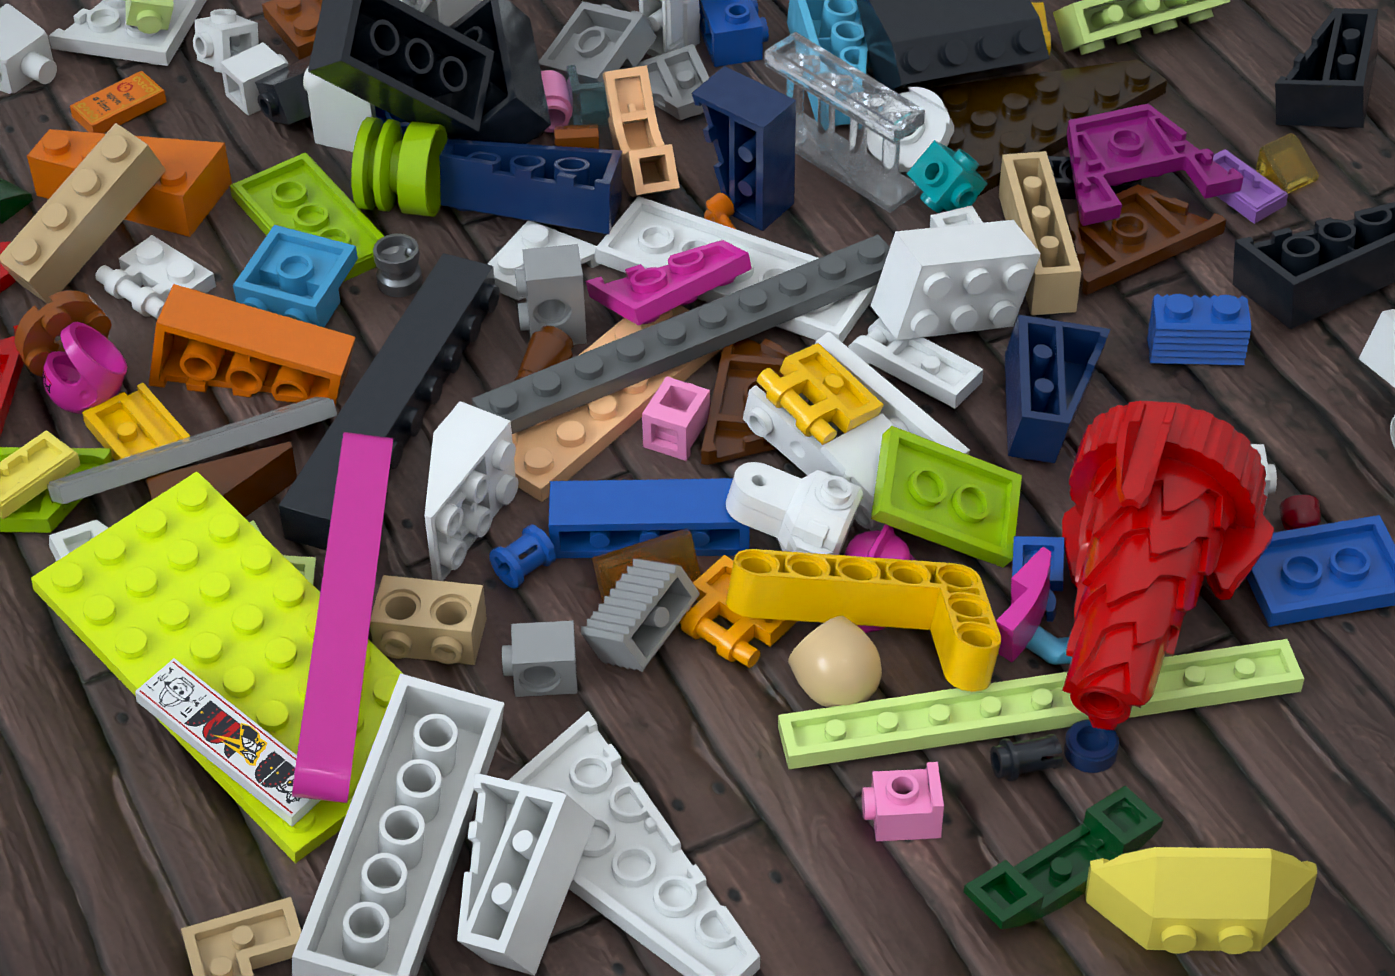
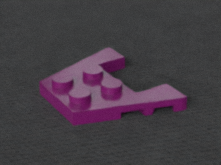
M1150 104L1072 119L1068 122L1067 140L1079 219L1082 226L1120 218L1122 204L1110 186H1118L1129 181L1159 177L1166 173L1184 170L1204 199L1241 191L1244 177L1236 169L1232 168L1228 172L1213 161L1214 153L1208 148L1199 150L1186 140L1187 132Z

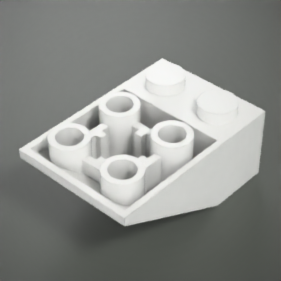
M459 401L433 433L424 516L432 580L443 581L451 570H456L461 566L467 550L478 537H483L488 532L494 516L504 504L508 505L514 499L519 484L518 478L515 476L514 456L516 447L512 442L511 421Z

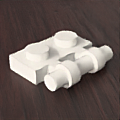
M153 235L119 258L121 269L113 270L103 265L97 270L95 275L96 280L104 285L107 293L117 299H127L132 303L134 310L145 317L153 316L158 319L173 284L207 293L216 287L213 272Z

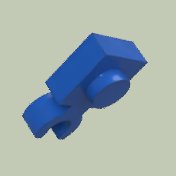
M1014 536L1012 577L1042 547L1051 551L1050 589L1046 606L1047 622H1053L1056 616V597L1052 591H1063L1064 537Z

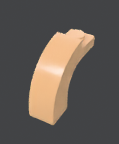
M647 65L604 72L603 80L610 114L608 123L614 150H622V179L628 193L634 197L679 189L672 144H664L659 131Z

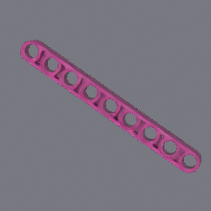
M343 433L292 797L342 803L348 802L393 438Z

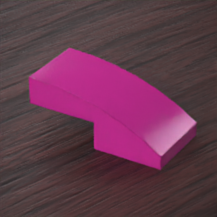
M1042 547L1011 578V606L996 620L1001 635L998 654L1010 662H1013L1032 639L1046 610L1050 589L1051 551L1045 547Z

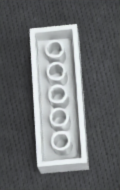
M400 673L292 955V976H417L469 828V822H471L477 805L478 793L473 789L474 774L487 775L501 736L504 702Z

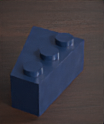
M1018 315L1005 353L1008 456L1050 463L1056 462L1096 370L1111 329Z

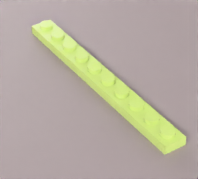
M1288 639L1164 657L1152 698L1145 705H1142L1141 708L1132 706L1129 718L1301 692L1304 676ZM1062 672L990 683L987 689L976 692L955 688L778 715V730L788 769H796L1071 727L1076 722L1088 720L1089 717L1073 705L1070 693L1062 691L1068 673Z

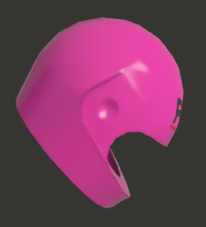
M73 322L62 329L60 337L65 351L48 354L43 368V383L47 394L58 407L67 412L82 415L83 411L102 404L118 395L128 367L123 355L116 346L94 328L84 323Z

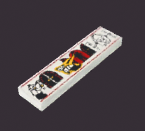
M175 658L135 691L136 702L291 827L321 801L292 797L297 755Z

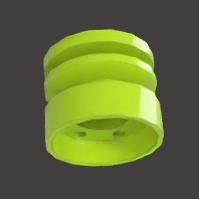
M366 117L358 130L352 158L351 186L356 207L373 210L377 206L380 211L390 212L398 197L402 213L435 217L441 206L439 155L448 140L445 127L440 124L411 122L403 137L399 121L388 119L383 123L379 118Z

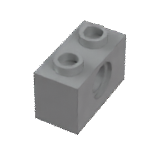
M578 244L522 249L524 268L515 269L517 296H526V303H518L520 331L529 330L531 338V335L536 331H540L543 326H554L564 331L572 339L574 345L587 343L583 273Z

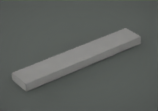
M312 397L50 481L47 484L51 501L66 504L337 416V411L333 399Z

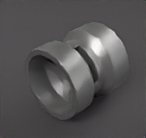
M396 233L380 238L373 248L374 261L378 267L376 277L379 290L391 297H405L417 292L422 284V272L418 264L420 255L417 241L406 234Z

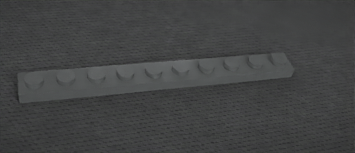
M875 235L472 398V405L510 420L512 434L877 285L890 246L879 235Z

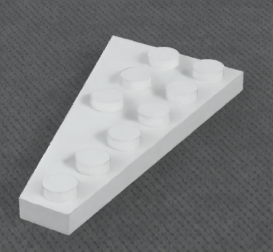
M103 0L93 9L83 8L73 16L75 23L65 31L58 28L49 35L51 49L168 66L207 0H173L174 8L168 30L160 29L152 34L141 32L137 26L126 25L124 0Z
M589 711L508 780L567 794L596 819L569 890L684 976H753L760 969L759 953L726 906H721L707 887L706 878L696 864L692 865L681 850V842L640 783L632 780L621 764V756L612 744L608 745L598 731L597 722Z

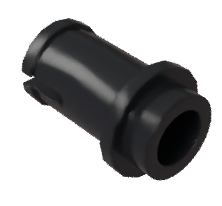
M1048 734L1045 737L1014 743L1010 739H1002L999 745L993 746L990 751L991 765L996 777H1005L1008 781H1016L1019 774L1049 768H1060L1063 763L1062 757L1053 756V754L1062 753L1060 742L1055 734Z

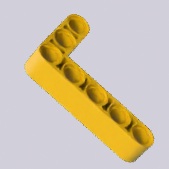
M745 549L739 551L734 557L726 600L728 608L734 613L749 618L825 623L836 616H845L855 625L930 630L944 676L951 685L970 692L982 691L989 687L1001 644V635L981 577L972 568L956 563Z

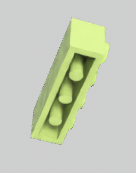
M1082 0L1054 11L1053 15L1064 52L1079 48L1081 55L1104 49V41L1116 37L1117 44L1119 45L1141 38L1140 30L1152 27L1153 33L1158 34L1177 28L1176 20L1188 17L1190 24L1214 17L1212 9L1227 4L1230 0Z

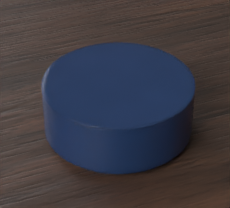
M1089 719L1076 722L1068 729L1065 738L1064 754L1067 761L1080 771L1087 773L1103 772L1109 769L1116 761L1119 738L1115 730L1094 728Z

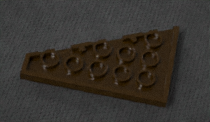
M1136 59L926 89L935 93L942 100L954 124V133L947 147L955 152L958 149H962L979 163L980 166L976 169V172L988 183L978 195L980 196L1000 185L1002 155L1046 151L1048 156H1053L1069 147L1067 140L1069 120L1147 104L1166 93L1167 79ZM874 95L867 99L868 114L873 106L884 96ZM916 122L910 127L903 125L900 128L903 137L910 136L916 131Z

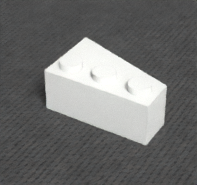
M475 773L473 789L478 793L475 821L469 822L468 839L473 842L470 872H464L457 941L488 963L535 976L596 819L567 794Z

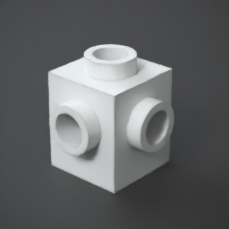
M231 9L213 10L210 12V17L194 20L195 35L193 47L197 54V60L214 67V71L221 73V61L259 44L258 23L236 15V11Z

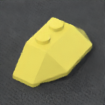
M1153 847L1121 854L1110 861L1104 858L1090 861L1085 898L1087 904L1146 950H1166L1175 954L1189 951H1223L1228 954H1242L1247 951H1261L1309 905L1317 877L1316 863L1310 861L1301 862L1292 855L1270 848Z

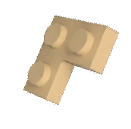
M291 897L181 928L193 976H254L252 971L254 969L291 959L301 934V928Z

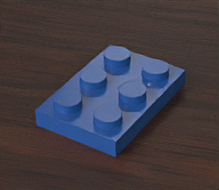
M1380 515L1273 533L1271 543L1246 578L1269 627L1394 606L1395 544Z

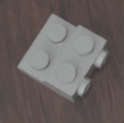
M582 1L539 60V66L542 71L552 70L559 72L568 81L605 90L603 73L619 70L621 66L636 67L657 36L651 29L652 24L650 20L638 11L627 12L614 9L607 4L597 5Z

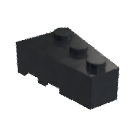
M1335 8L1312 36L1311 46L1304 54L1299 53L1293 60V69L1286 77L1281 76L1275 83L1276 125L1325 126L1341 129L1350 127L1364 128L1378 52V9Z

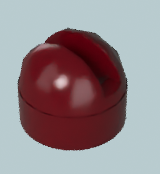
M1291 496L1283 500L1279 505L1281 522L1286 531L1317 526L1321 522L1320 503L1314 496Z

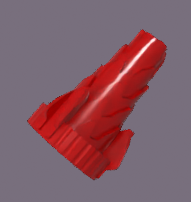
M1135 401L1129 402L1128 405H1117L1109 408V412L1101 413L1095 417L1093 424L1088 425L1084 431L1070 474L1069 485L1071 488L1069 492L1071 500L1076 505L1064 513L1062 537H1064V548L1070 568L1071 582L1077 587V596L1074 607L1075 621L1066 649V656L1072 657L1062 691L1070 693L1073 705L1089 717L1094 728L1115 730L1118 724L1129 718L1132 706L1141 708L1142 705H1145L1152 698L1165 653L1171 656L1174 655L1184 616L1188 610L1194 609L1196 606L1204 575L1218 599L1230 600L1235 589L1240 586L1271 543L1274 527L1263 515L1267 496L1264 495L1266 470L1265 466L1261 464L1259 452L1250 445L1251 441L1244 434L1238 433L1235 430L1234 426L1225 420L1215 418L1209 412L1193 409L1189 405L1173 402Z

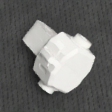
M749 462L739 466L735 471L726 499V509L730 516L739 523L776 537L782 551L840 555L860 505L863 492L860 486L852 484L840 476H832L820 470L801 479L764 463Z

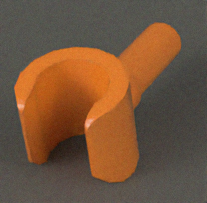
M717 193L706 201V208L708 210L704 213V219L736 229L729 219L734 213V205L727 195Z

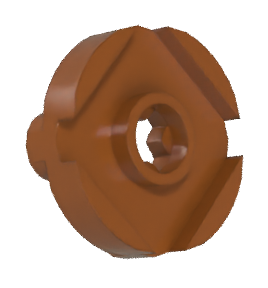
M71 290L57 292L48 296L52 300L51 303L46 304L40 310L34 305L23 316L17 327L14 342L22 361L33 374L43 377V368L48 354L65 351L62 341H56L55 338L60 336L62 329L73 322L84 323L108 339L112 326L111 320L88 294Z

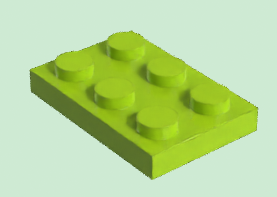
M891 426L882 434L871 519L1003 568L1013 560L1014 536H1016L1022 475Z

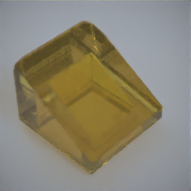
M1287 134L1260 148L1256 171L1287 194L1318 180L1319 174L1295 134Z

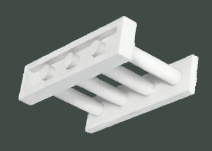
M830 332L816 340L815 344L819 343L884 404L880 414L883 413L897 428L967 455L969 454L970 449ZM757 385L749 390L743 420L757 436L764 437L806 475L820 470L832 476L843 477L820 452L823 445L813 436H805L796 427V419L783 407L776 408L766 398V393ZM803 393L799 394L804 401L808 399ZM828 423L837 432L840 430L834 423ZM862 496L854 519L866 529L881 531L885 524L871 519L872 505Z

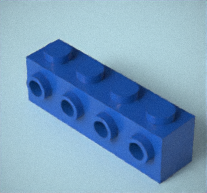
M699 0V29L714 67L763 60V42H768L769 33L765 17L758 16L757 0Z

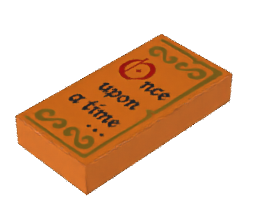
M140 71L70 105L72 117L88 132L106 133L115 123L122 125L167 101L165 90L143 71Z

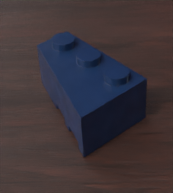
M724 66L691 94L694 104L696 106L702 105L708 124L703 129V134L706 142H713L719 162L713 167L721 193L727 195L734 205V213L731 216L764 231L794 204L796 100Z

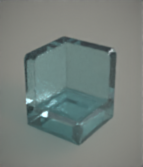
M567 65V84L572 104L571 118L573 125L598 124V128L609 127L608 118L610 114L604 82L579 84L576 66Z

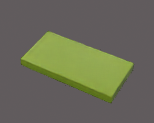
M307 153L300 154L230 185L232 198L266 236L272 227L277 225L355 245L358 259L344 281L377 267L374 261L373 248L374 244L384 235Z

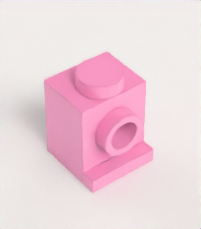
M666 376L642 413L643 447L687 461L691 455L690 448L708 421L710 390Z
M927 762L926 769L872 772L871 787H862V810L864 820L874 821L876 842L941 838L944 803L938 762Z

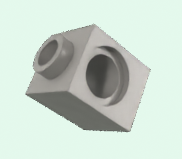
M574 620L511 624L512 645H502V666L504 677L513 676L515 697L577 694Z

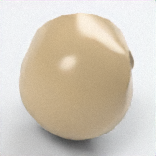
M836 616L829 619L809 633L794 648L788 659V663L802 689L811 699L825 707L868 701L877 690L882 677L880 656L876 646L861 628L845 616Z

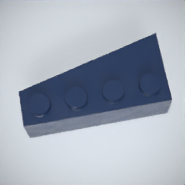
M448 139L439 155L441 205L454 207L459 211H477L610 234L622 201V150Z

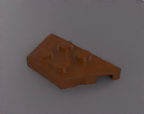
M1141 185L1133 186L1115 194L1122 204L1120 218L1082 226L1079 212L1077 211L1067 215L1066 219L1081 268V289L1086 296L1223 234L1226 225V219L1219 214L1214 213L1210 220L1189 213V203L1176 198L1164 197L1157 191Z
M746 338L723 348L701 449V464L711 465L776 449L764 437L757 436L749 428L748 424L743 420L748 392L752 387L757 385L762 391L767 393L757 383L759 374L766 368H771L779 377H783L784 375L780 372L785 357L794 353L785 351L781 345L768 339L759 344ZM806 399L805 401L810 405V400Z

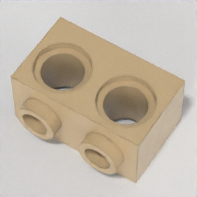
M383 575L370 620L372 643L385 656L391 658H412L439 661L445 664L475 665L487 619L483 585Z

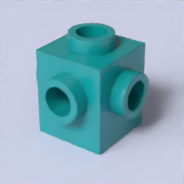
M936 140L930 144L907 173L923 191L920 199L937 213H941L943 209L951 211L971 206L988 184L976 172L980 165L974 158L962 149H958L955 152Z

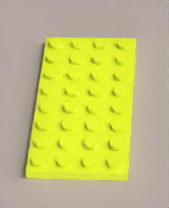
M198 472L190 475L31 577L33 590L135 697L137 689L175 658L297 755L320 591ZM368 639L348 802L321 800L293 827L158 718L156 719L296 864L341 830L399 675L403 673Z

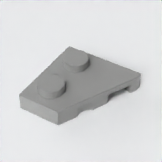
M694 44L638 63L636 67L647 65L655 106L679 120L704 113L702 105L696 106L694 104L691 93L710 77Z

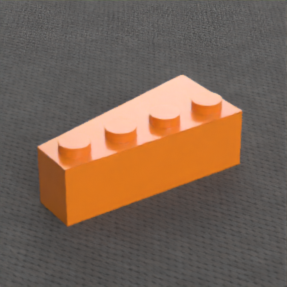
M49 129L27 155L36 195L49 199L105 136V133ZM136 136L148 144L166 171L124 220L191 237L232 184L225 143Z

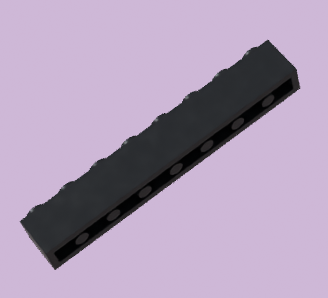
M445 253L442 254L279 504L285 539L327 550L344 432L393 438L389 471L398 467L405 445L411 436L415 437L419 433L423 423V416L431 404L435 405L439 401L446 379L450 373H455L458 370L464 350L469 342L473 343L476 341L481 323L487 313H492L498 304L500 290L498 286H495L494 268L492 265Z

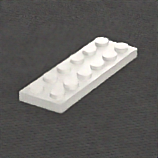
M640 196L635 199L612 227L610 234H607L595 248L596 263L626 273L625 269L640 264L644 268L668 265L670 255L720 240H724L748 252L752 269L737 276L732 283L725 286H717L698 296V299L706 302L722 298L816 260L818 257ZM877 285L777 325V327L814 340H818L827 332H830L843 342L873 300Z

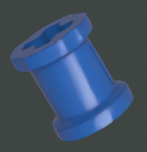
M533 524L523 529L520 538L505 548L501 546L494 548L489 554L492 568L503 583L513 589L522 585L524 577L541 565L550 566L557 558L550 538L542 529ZM526 553L527 556L520 560L519 556Z

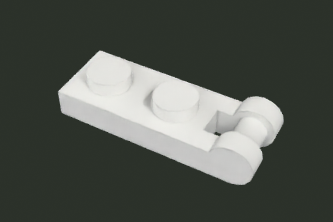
M880 318L869 326L866 336L860 335L849 345V349L868 365L872 364L954 409L982 383L983 369L923 337L896 341Z

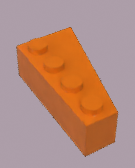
M173 284L156 322L149 386L165 388L167 381L186 383L187 390L206 392L208 386L232 388L233 396L250 398L252 394L257 392L272 393L277 401L295 403L312 397H325L333 399L336 406L350 367L356 337Z

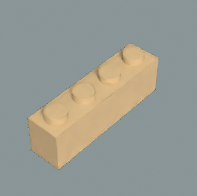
M115 123L0 254L1 265L20 285L45 303H51L52 300L48 296L61 292L163 175L166 169L148 144Z
M1047 152L1002 155L999 198L1005 221L1014 220L1041 253L1025 294L1030 314L1044 315L1076 312L1081 268Z

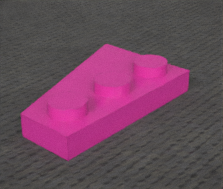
M720 240L670 255L668 265L644 268L640 264L625 269L627 275L625 278L604 284L603 278L597 277L587 280L586 285L590 298L639 326L656 321L661 314L679 305L694 302L699 295L717 286H725L732 283L737 276L751 270L752 267L748 252L724 240Z

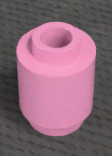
M544 70L541 71L551 121V125L545 132L552 133L555 126L568 125L573 109L565 77L559 72Z

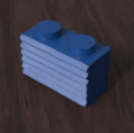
M1159 294L1153 297L1147 335L1150 363L1245 365L1247 345L1251 331L1248 299L1244 296L1236 298L1231 295H1213L1211 298L1206 295L1201 298L1197 295L1189 297L1184 294H1172L1170 296L1166 294L1164 297Z

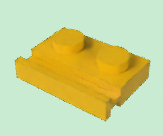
M143 382L137 385L138 391L127 395L125 392H122L102 404L82 412L85 426L104 448H110L114 460L190 437L186 430Z

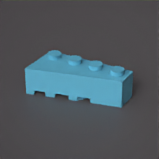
M789 0L787 26L816 124L830 126L859 124L865 87L868 49L857 1Z

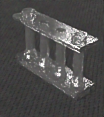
M797 32L792 33L765 50V65L787 78L786 95L796 100V154L889 213L920 193V188L914 181L899 173L901 139L924 124L925 110ZM804 90L818 98V122L803 113ZM835 109L850 117L849 141L835 133ZM867 128L883 138L882 162L866 152Z

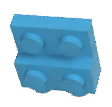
M274 225L233 284L236 302L325 327L340 304L338 289L358 259L356 246Z

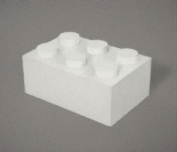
M1014 220L895 231L871 307L896 341L1013 327L1041 253Z

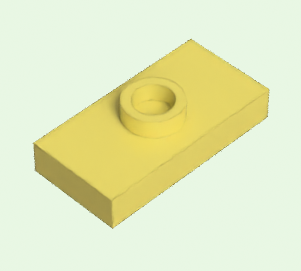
M46 430L0 462V517L2 519L6 518L46 490L47 484L50 481L62 478L79 467L81 464L78 453Z

